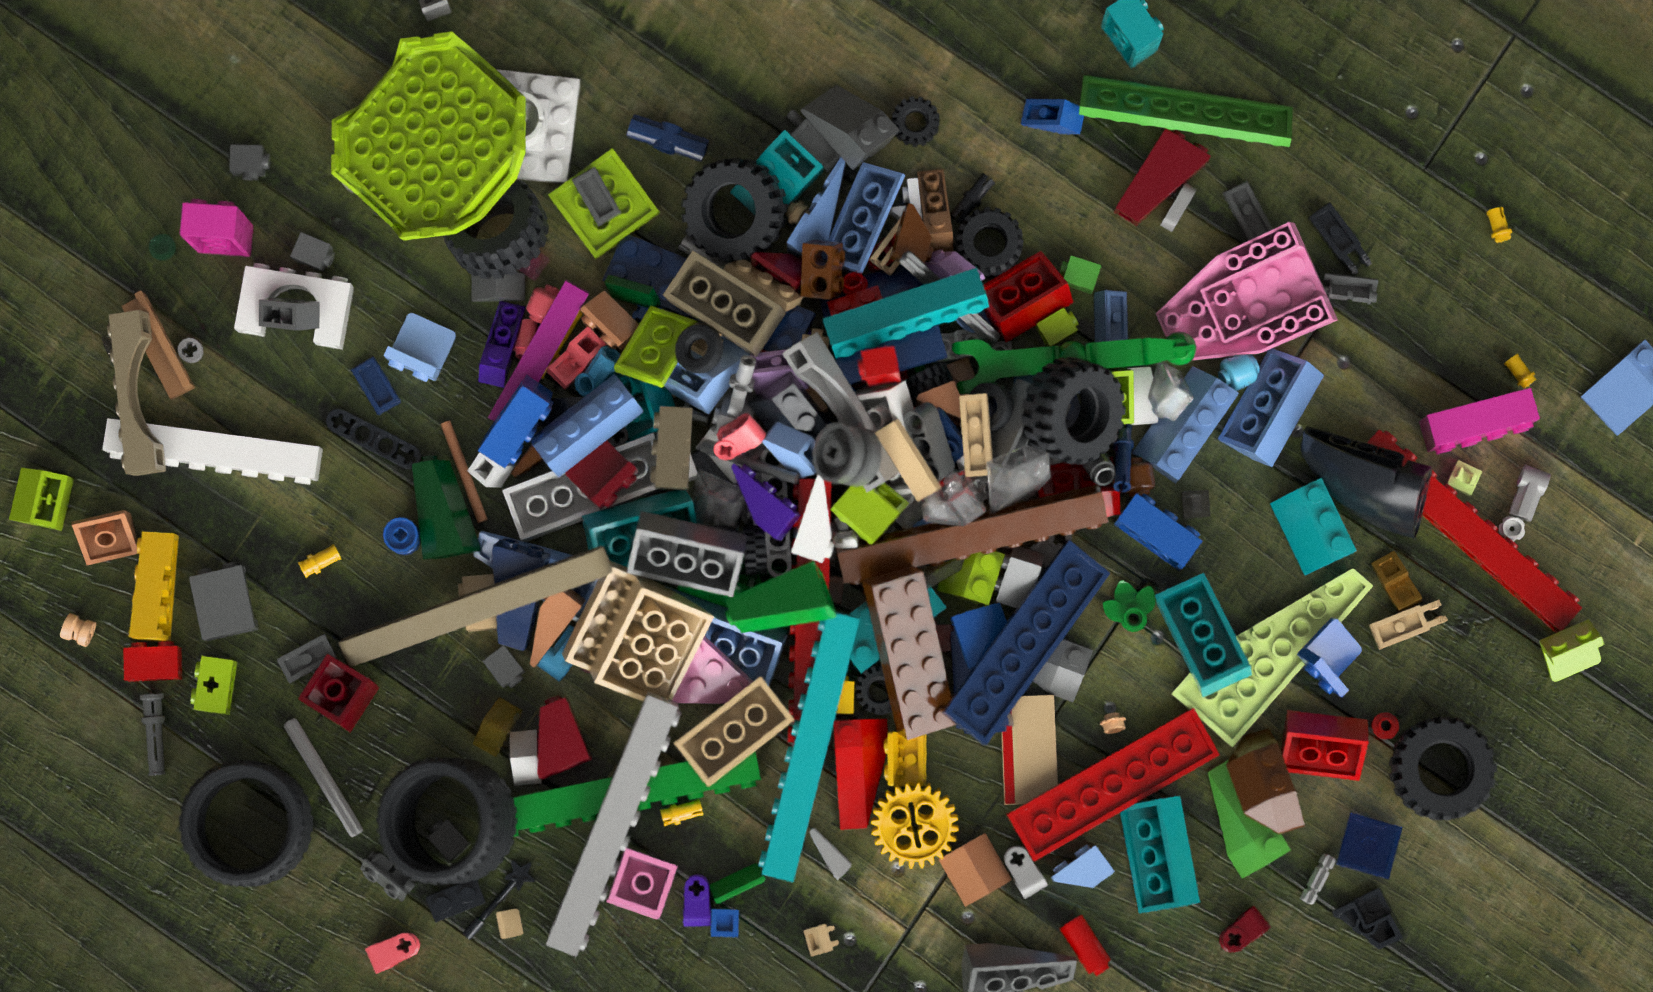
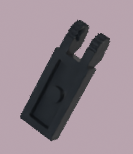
M1330 202L1307 218L1338 261L1341 260L1351 276L1358 274L1357 267L1347 256L1352 251L1355 252L1364 266L1367 267L1372 264L1370 258L1360 246V241Z

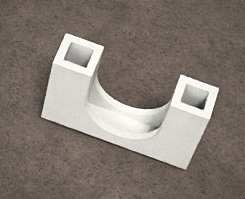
M254 263L253 267L245 266L234 326L237 332L265 336L266 327L259 326V299H272L286 290L302 289L311 293L316 301L320 302L319 329H315L313 342L318 346L343 349L354 290L352 284L347 283V278L332 276V280L322 279L321 274L306 272L305 276L295 274L296 270L282 267L279 271L269 270L270 266Z

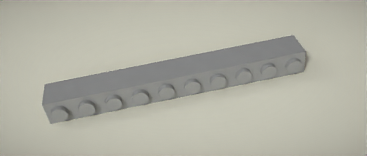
M647 692L546 939L547 946L573 956H577L579 949L584 951L589 940V935H586L589 925H595L600 912L596 910L599 900H605L610 886L606 885L609 875L615 876L620 861L616 860L620 850L625 851L630 836L626 835L630 825L635 827L639 818L640 811H637L639 802H645L651 787L647 786L650 776H656L661 762L657 761L660 751L666 752L671 737L667 736L671 726L676 727L681 712L677 711V702L652 692Z

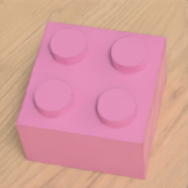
M626 848L622 853L620 864L606 902L657 920L661 916L677 866Z

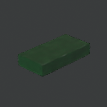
M608 275L604 281L611 297L647 308L650 306L658 308L661 304L653 286L613 275Z

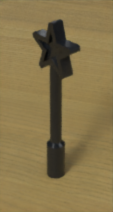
M515 861L511 862L513 872L505 876V880L511 881L485 911L476 917L463 931V934L469 940L485 924L487 917L515 886L520 891L524 882H535V879L528 874L532 865L530 862L522 867Z

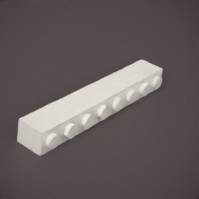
M107 418L103 451L110 453V458L121 460L123 445L118 436L119 428H121L120 420ZM147 424L154 436L164 446L166 466L178 467L179 463L189 464L190 469L205 470V466L216 467L215 472L231 474L232 470L242 471L243 476L258 477V473L268 474V479L284 481V477L295 478V483L310 485L311 480L318 481L323 452V449L319 446Z

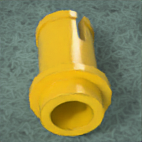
M1503 207L1488 210L1486 213L1493 231L1491 237L1495 238L1496 243L1511 239L1512 229L1508 228Z
M1518 353L1504 363L1518 381L1517 385H1521L1523 389L1537 380L1534 377L1535 372H1530Z

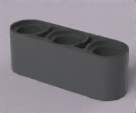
M929 402L921 403L906 413L904 425L908 435L939 482L954 471L955 465L936 407Z

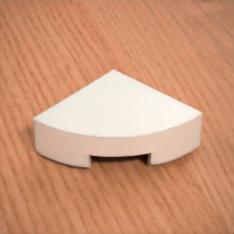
M854 530L833 533L831 535L833 543H835L834 546L837 548L850 549L858 547L860 537Z

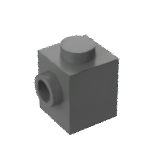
M230 145V172L233 176H242L243 180H258V176H265V170L270 168V154L266 153L262 145Z

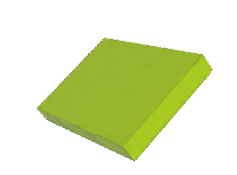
M650 306L614 365L615 372L663 388L678 363L675 355L678 337L687 327L695 325L698 321Z

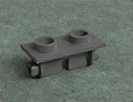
M1325 273L1323 287L1329 300L1352 299V301L1364 302L1367 305H1370L1371 302L1376 303L1378 279Z
M373 851L362 863L360 869L363 871V875L369 881L380 884L389 897L403 902L407 891L410 892L416 885L412 881V877L405 876L397 869L391 874L389 870L394 863H391L382 853L379 852L377 854Z

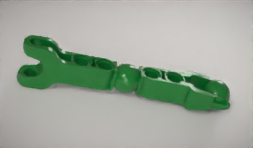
M1180 331L1171 333L1166 339L1139 338L1084 343V345L1078 341H1069L1060 347L1049 346L1003 351L992 349L988 343L980 339L959 341L951 344L954 353L972 355L979 365L978 373L974 378L960 381L956 384L959 394H970L977 385L986 382L994 383L999 378L1035 375L1037 372H1042V368L1049 362L1053 363L1054 360L1062 357H1075L1102 365L1104 368L1149 365L1166 360L1174 365L1181 366L1193 360L1197 349L1192 336Z

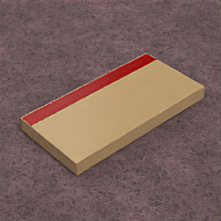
M1054 695L1021 696L1011 710L1014 726H1007L1006 732H1001L1004 805L1024 804L1058 785Z

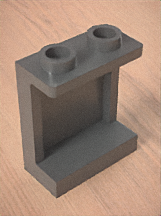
M237 562L221 565L222 570L213 572L211 568L195 571V576L189 577L200 632L204 641L259 630L257 619L254 618L246 582V568L242 565L238 566Z

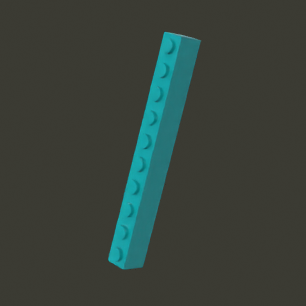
M836 612L837 617L833 619L819 621L818 630L822 631L820 642L814 641L811 656L816 657L814 667H808L804 683H808L809 687L807 694L801 693L798 709L803 711L801 719H795L791 735L796 736L794 747L788 746L785 762H789L787 773H781L778 788L783 790L781 798H775L771 813L776 815L774 825H768L765 840L770 841L768 850H762L758 864L759 867H763L762 875L794 882L860 617Z

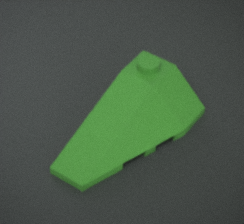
M1227 760L1207 773L1219 816L1227 856L1240 877L1244 878L1286 854L1291 849L1281 834L1273 832L1272 829L1259 824L1243 814L1226 767Z

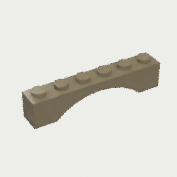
M141 310L110 314L107 331L112 341L110 358L115 369L113 386L117 391L118 398L116 413L120 417L121 428H119L118 436L123 445L122 467L125 470V474L134 476L165 472L164 446L146 424L138 399L140 364L152 340L150 315Z

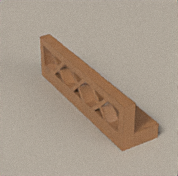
M139 291L134 294L136 299L121 307L124 312L141 310L149 313L152 340L145 352L169 398L173 400L194 389L195 386L147 295Z

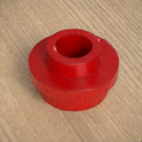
M850 272L844 276L842 292L846 296L868 288L867 279L862 274Z
M1380 713L1372 721V731L1380 739H1390L1399 730V722L1391 713ZM1383 721H1388L1390 723V729L1388 731H1384L1381 728V723Z

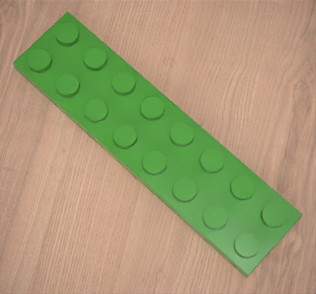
M1087 75L1083 76L1079 115L1090 118L1110 119L1116 122L1136 123L1142 126H1156L1169 130H1182L1195 134L1215 135L1221 138L1241 139L1247 142H1260L1274 146L1290 147L1293 107Z

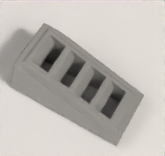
M812 828L809 831L812 840L833 876L839 880L852 866V863L816 828Z

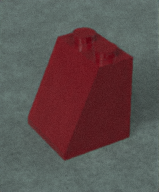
M559 695L545 700V706L540 707L537 775L542 780L593 760L570 701L566 697L562 698Z

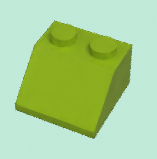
M997 551L989 554L978 552L971 554L969 558L963 560H956L955 558L946 560L937 591L984 607L988 606L1005 554Z

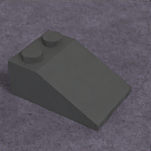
M835 85L801 109L803 115L852 170L886 147L899 131L882 110L838 85Z

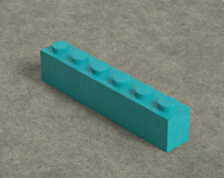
M976 267L824 318L823 322L835 358L848 357L857 351L875 348L881 343L893 339H902L906 335L917 331H926L934 325L943 322H953L958 317L970 313H979L983 309L988 308L989 303Z

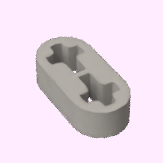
M1187 183L1184 184L1160 226L1170 232L1174 230L1194 196L1196 188Z

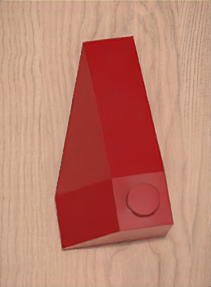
M887 719L834 721L840 830L867 828L886 758L884 741L885 738H888Z

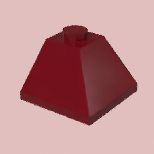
M753 253L751 256L753 267L761 272L772 275L773 279L781 284L792 287L796 293H801L802 256L797 258L793 254Z

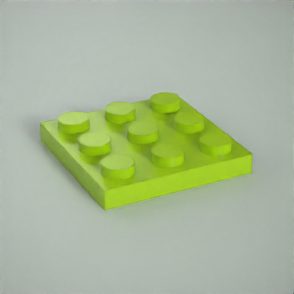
M613 148L548 195L595 260L660 213ZM593 167L598 171L621 211L620 215L599 227L572 182V179Z

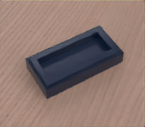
M374 356L351 369L378 416L401 403Z

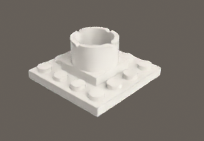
M498 70L526 97V153L517 179L564 184L568 181L580 79Z

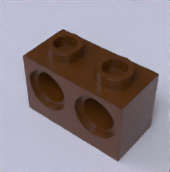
M811 240L803 243L801 296L821 299H833L841 296L844 288L842 266L845 262L843 243L823 240ZM822 251L826 252L828 256L827 262L822 258ZM821 277L826 280V289L821 284Z

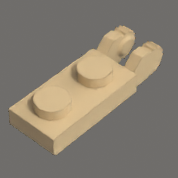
M1440 600L1421 607L1418 605L1370 624L1369 627L1378 650L1429 631V628L1448 621L1446 615H1441L1427 622L1423 612L1428 610L1432 611L1441 606Z

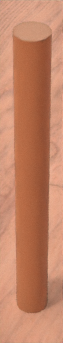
M451 421L443 422L440 425L477 523L485 522L488 519L472 476L468 472L469 468Z

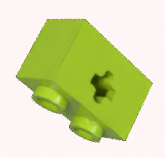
M201 656V662L197 661L195 666V677L198 678L197 688H193L191 693V704H194V710L230 715L237 661ZM214 679L216 683H219V686L212 691L211 688L207 687L208 682H213Z

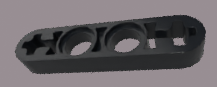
M334 409L327 415L326 424L332 432L404 469L412 470V464L422 462V454L418 448L344 410ZM340 415H344L343 420L350 425L352 420L356 421L351 427L349 435L345 434L348 429L341 425L338 428H334L335 423L332 421L334 417L339 418ZM365 426L370 430V435L365 441H359L355 437L357 428ZM384 438H389L393 441V449L388 453H383L379 449V442ZM399 444L404 445L400 450L407 454L415 451L414 456L417 458L415 462L410 461L407 465L405 464L406 459L397 454V459L392 458L398 452Z

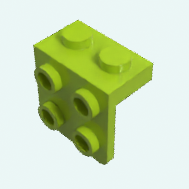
M1589 619L1539 640L1549 676L1554 682L1594 666L1601 661L1598 647L1604 645L1603 639Z

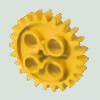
M906 781L905 789L903 790L896 784V793L893 794L886 790L887 800L878 799V803L882 808L874 807L873 813L878 816L871 818V824L878 826L871 831L872 835H879L875 839V845L883 844L881 854L889 851L890 862L898 857L899 866H902L905 860L909 861L911 869L914 866V862H919L920 867L924 868V860H928L934 865L935 855L940 859L944 858L942 849L951 851V845L948 841L956 842V836L951 832L958 831V825L953 824V822L958 820V815L950 814L955 810V805H946L949 796L946 795L940 798V788L931 792V783H928L923 789L921 788L920 781L916 782L915 788H911L910 783ZM909 802L914 804L916 823L919 824L920 847H917L915 843ZM928 804L933 808V811L930 814H922L918 810L919 807ZM896 809H902L906 812V816L902 819H896L892 816V812ZM928 830H933L938 836L934 840H927L923 834ZM900 835H907L911 838V842L902 845L896 839Z

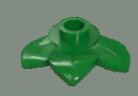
M1121 580L1115 589V600L1103 602V609L1105 615L1110 620L1120 622L1125 630L1138 632L1145 627L1147 614L1155 606V593L1151 586H1147L1137 593L1132 585ZM1129 615H1137L1138 622L1136 624L1130 623L1128 620Z

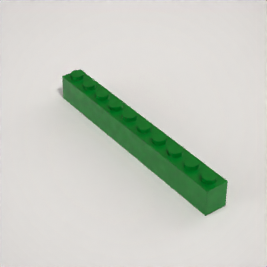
M756 751L710 787L705 784L688 761L659 767L656 776H650L647 786L651 787L645 802H639L637 811L650 809V803L661 801L662 806L678 803L677 798L682 796H688V800L703 798V792L714 790L715 795L731 792L730 786L740 785L741 789L757 786L756 781L761 780ZM613 777L515 797L517 831L514 837L519 836L518 831L529 829L530 833L545 831V825L553 823L556 824V828L572 825V819L582 818V822L595 820Z

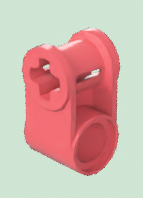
M744 413L737 419L719 428L717 432L718 441L714 445V453L722 460L734 459L745 451L757 447L765 439L766 432L750 414Z
M403 933L388 940L378 942L365 950L375 973L378 974L417 954L420 949V941L413 933ZM403 938L405 941H411L412 943L408 947L409 952L407 949L402 950L400 947L404 943Z

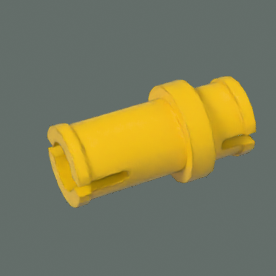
M332 544L313 556L312 554L307 555V559L298 562L307 578L313 573H316V575L321 573V569L341 560V557L335 545Z
M699 799L677 806L674 803L670 805V808L660 810L664 826L672 823L678 825L681 824L680 821L703 816Z

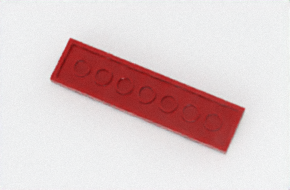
M1192 708L1006 815L1034 862L1220 754L1195 709Z

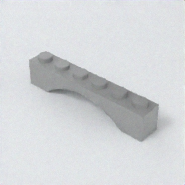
M818 332L782 353L796 377L806 382L824 399L839 423L863 427L872 430L874 433L878 431ZM882 444V459L879 470L869 483L863 485L867 492L899 473Z

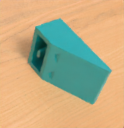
M786 130L756 160L757 165L766 166L770 169L768 173L771 176L776 175L780 182L777 185L779 189L784 188L786 196L782 197L783 204H788V207L823 173V165ZM736 184L730 193L755 216L756 208L751 194L743 186Z

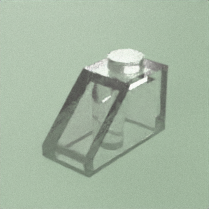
M1164 361L1158 362L1148 394V399L1152 405L1151 410L1162 419L1166 417L1175 422L1194 397L1181 371Z

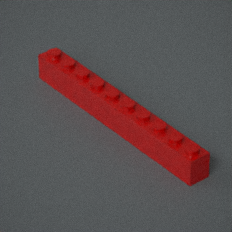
M1379 429L1366 442L1403 454V466L1408 460L1414 462L1417 460L1416 455L1409 449H1401L1396 444L1397 439L1386 430L1382 432ZM1432 470L1422 516L1555 633L1562 631L1582 609L1578 604L1580 600L1570 591L1564 592L1558 587L1559 581L1549 573H1542L1537 568L1539 564L1529 555L1524 557L1517 551L1519 547L1513 540L1508 537L1504 539L1497 533L1498 528L1488 519L1483 521L1477 515L1478 510L1469 502L1463 503L1456 497L1458 493L1448 484L1442 485L1436 479L1437 474Z
M800 478L799 484L793 485V500H798L797 512L801 515L793 525V527H798V531L816 479ZM824 480L829 524H831V482ZM792 538V549L796 538ZM797 555V565H792V570L814 561L823 572L829 590L830 558L824 557L821 563ZM819 621L790 625V635H795V646H790L789 662H795V672H789V689H794V699H789L788 712L793 716L794 721L795 719H801L803 710L798 709L801 693L807 694L809 684L804 683L808 667H814L816 657H812L811 653L814 641L820 642L822 631L818 630ZM788 726V742H793L794 747L796 736L791 735L793 726Z

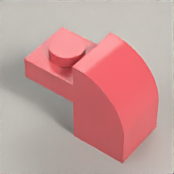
M587 326L569 343L567 350L547 368L546 372L566 389L575 381L579 374L586 371L600 348L607 346V344Z

